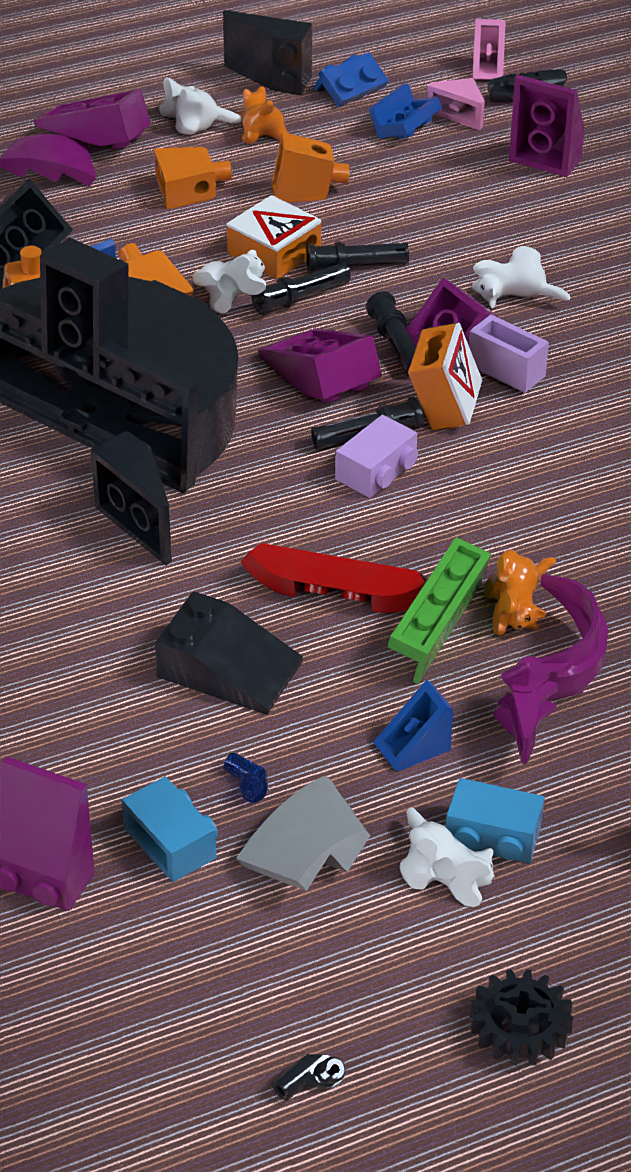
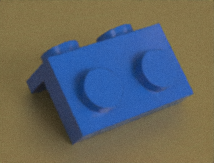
M367 52L360 56L356 54L351 55L342 64L337 66L333 64L326 66L319 72V78L313 88L316 92L326 89L339 108L385 88L389 80L371 53Z
M402 84L369 109V113L378 138L397 136V139H405L415 133L414 129L418 126L430 122L432 115L442 107L438 97L414 100L409 84Z

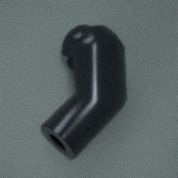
M307 1054L272 1082V1086L281 1099L288 1101L304 1087L331 1088L338 1085L345 1076V1064L340 1058L335 1056Z

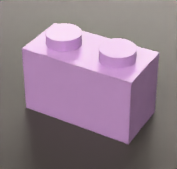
M489 315L470 330L469 348L479 371L524 393L546 376L548 341L493 315Z
M381 415L336 450L335 480L368 498L373 497L382 488L388 487L403 471L410 469L415 464L418 457L417 432Z

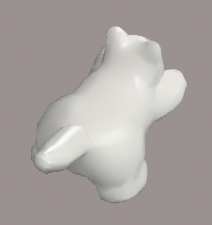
M168 77L164 79L165 100L160 104L159 111L163 117L176 118V129L179 133L184 135L195 134L198 131L208 129L216 120L227 123H241L243 121L240 115L218 107L207 92L195 89L194 86H182Z
M520 246L514 249L512 257L506 264L492 260H483L473 266L474 273L479 275L480 278L472 284V289L481 294L488 301L492 309L495 307L497 299L504 295L532 297L541 294L568 301L571 298L570 294L564 289L546 283L545 271L540 263L541 255L531 247Z
M250 250L247 254L238 256L232 261L225 263L212 261L204 265L201 270L194 272L193 282L197 286H205V289L210 294L209 304L211 310L223 314L232 307V302L235 301L238 295L243 293L256 295L266 289V282L261 279L265 265L257 257L256 251Z
M409 808L406 813L408 823L412 827L409 834L411 846L408 856L400 863V871L404 880L412 888L421 890L433 880L439 881L447 885L454 897L463 905L470 907L479 906L482 896L478 887L490 885L494 880L493 863L491 861L494 853L493 849L488 848L483 851L474 852L453 837L452 833L445 826L435 822H427L414 808Z

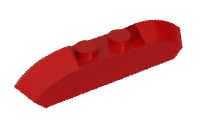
M261 543L249 551L241 561L245 569L256 580L280 594L295 597L301 583H304V591L327 595L328 588L343 591L342 598L366 602L367 595L372 596V612L379 613L407 611L427 582L423 574L417 570Z

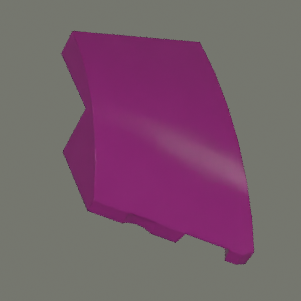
M38 134L17 138L0 157V167L21 178L28 169L54 182L64 173L89 187L97 178L87 144L64 135Z

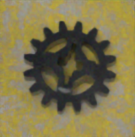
M509 969L506 970L505 980L501 981L498 977L491 975L489 976L488 988L484 986L477 987L476 1000H471L470 1030L472 1034H479L478 1046L481 1049L491 1045L494 1047V1059L498 1060L504 1054L511 1055V1064L517 1066L520 1057H527L529 1063L534 1066L537 1065L538 1054L542 1053L551 1060L555 1056L556 1047L564 1049L567 1046L568 1034L572 1032L574 1017L571 1015L572 1001L563 999L564 988L561 985L553 988L548 987L549 976L544 975L537 981L532 979V973L529 969L525 970L523 977H516L514 972Z

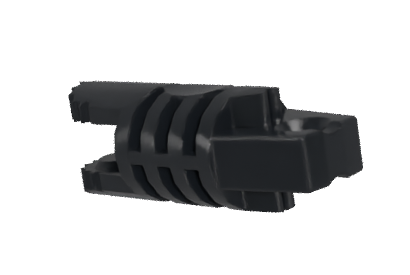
M561 69L517 74L564 87L568 78V73ZM515 73L489 80L487 87L491 101L513 102L514 82L517 76Z

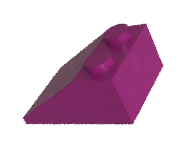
M517 75L514 82L509 161L568 177L582 159L585 131L577 90Z
M141 88L59 104L33 120L35 127L97 146L112 144L113 149L130 145V140L141 137V132L151 125Z
M313 328L258 349L259 356L304 396L319 398L320 402L337 400L341 397L340 393L347 390L358 391L370 386V381L382 377L372 335Z
M6 756L1 762L0 888L34 898L46 906H56L70 911L95 874L87 784Z

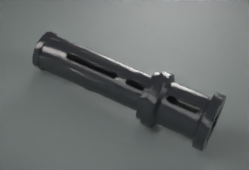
M335 241L334 245L314 246L313 243H307V271L311 273L315 270L337 265L340 262H344L347 266L408 264L409 250L406 251L409 246L407 242L345 246V243L341 241Z
M340 262L337 265L294 279L285 276L278 278L276 283L267 285L266 289L260 294L251 295L253 306L262 316L269 314L272 309L280 306L291 307L297 303L299 298L340 284L349 283L351 278L350 271L344 262Z
M386 291L377 292L368 299L366 311L370 317L376 320L378 333L389 340L407 376H409L408 371L417 346L405 328L406 318L403 312L397 310L393 294Z
M410 397L407 399V402L394 406L379 405L375 412L348 418L319 427H312L311 438L316 450H320L324 447L348 442L381 415L408 428L413 427L416 430L423 428L421 406L416 397Z

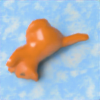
M259 87L256 92H251L247 88L244 89V111L236 113L243 118V121L239 123L244 128L242 141L247 144H254L263 135L280 140L281 132L288 133L282 112L274 106L271 100H266L264 87Z
M511 549L500 555L497 560V572L488 577L484 588L486 599L498 600V603L495 604L492 618V629L496 636L503 635L508 625L516 630L527 628L539 629L536 621L546 617V612L533 603L532 595L542 574H545L548 569L555 565L556 559L554 557L543 558L535 565L531 558L521 556Z

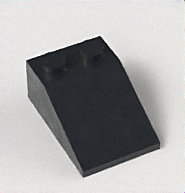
M224 10V67L272 91L302 95L312 78V23Z
M127 430L91 449L95 508L166 566L172 563L168 499L151 448L146 442L140 441Z
M195 591L190 594L155 642L158 678L268 715L303 662L302 655L230 603Z

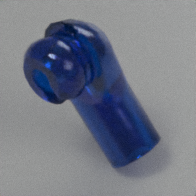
M236 752L230 753L224 762V771L241 779L239 790L247 802L255 803L263 800L269 791L266 769Z

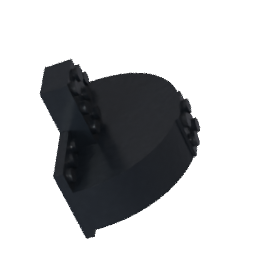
M72 238L66 239L40 255V278L23 281L0 289L1 404L90 448H94L128 430L140 441L146 442L151 448L162 483L181 493H185L196 483V476L216 461L226 449L235 428L238 351L231 331L222 319L210 309V304L159 281L129 277L128 263ZM33 353L52 362L71 388H60L17 358ZM86 379L98 385H88ZM86 408H93L97 411L88 413L84 412L83 410ZM134 419L182 426V439L128 420Z

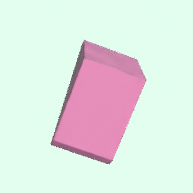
M475 19L474 80L489 81L490 79L503 76L506 20Z
M474 78L431 82L428 85L427 98L438 97L442 107L434 115L477 130L483 128L485 100Z

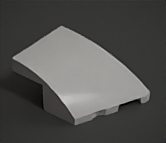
M322 776L294 793L282 803L257 829L236 859L247 869L307 891L324 864L348 872L369 839L370 834L355 816L349 804L343 799L335 784L329 778Z

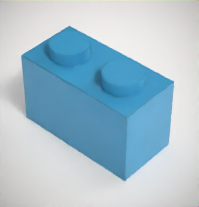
M166 776L122 799L124 829L172 882L179 880L217 858L216 838H218V830L215 823L208 815H202L193 806L187 792L182 788L177 789Z
M459 778L447 813L446 828L452 833L453 837L472 851L477 852L491 848L494 852L493 856L531 864L542 826L545 796Z

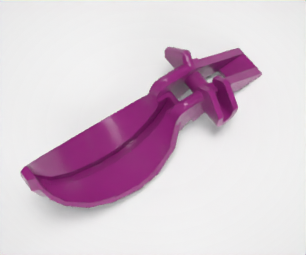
M542 574L540 586L551 593L564 606L573 618L583 639L564 652L544 658L524 657L514 667L501 674L502 680L509 686L511 693L507 692L499 698V706L494 709L493 716L509 733L515 735L520 760L523 764L528 763L535 747L538 725L544 718L555 712L556 704L548 700L583 693L587 685L593 681L605 664L608 627L605 617L599 609L594 594L581 583L565 577Z

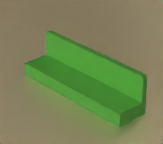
M455 537L390 636L387 646L419 662L413 678V682L416 684L420 683L481 586L491 557V553Z

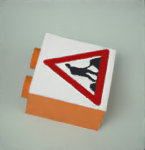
M273 195L227 223V254L236 258L247 254L250 250H255L257 257L265 265L263 273L275 279L282 277L306 261L307 243L321 246V219Z
M460 323L422 329L408 374L431 429H454L462 425H468L472 418L482 378Z

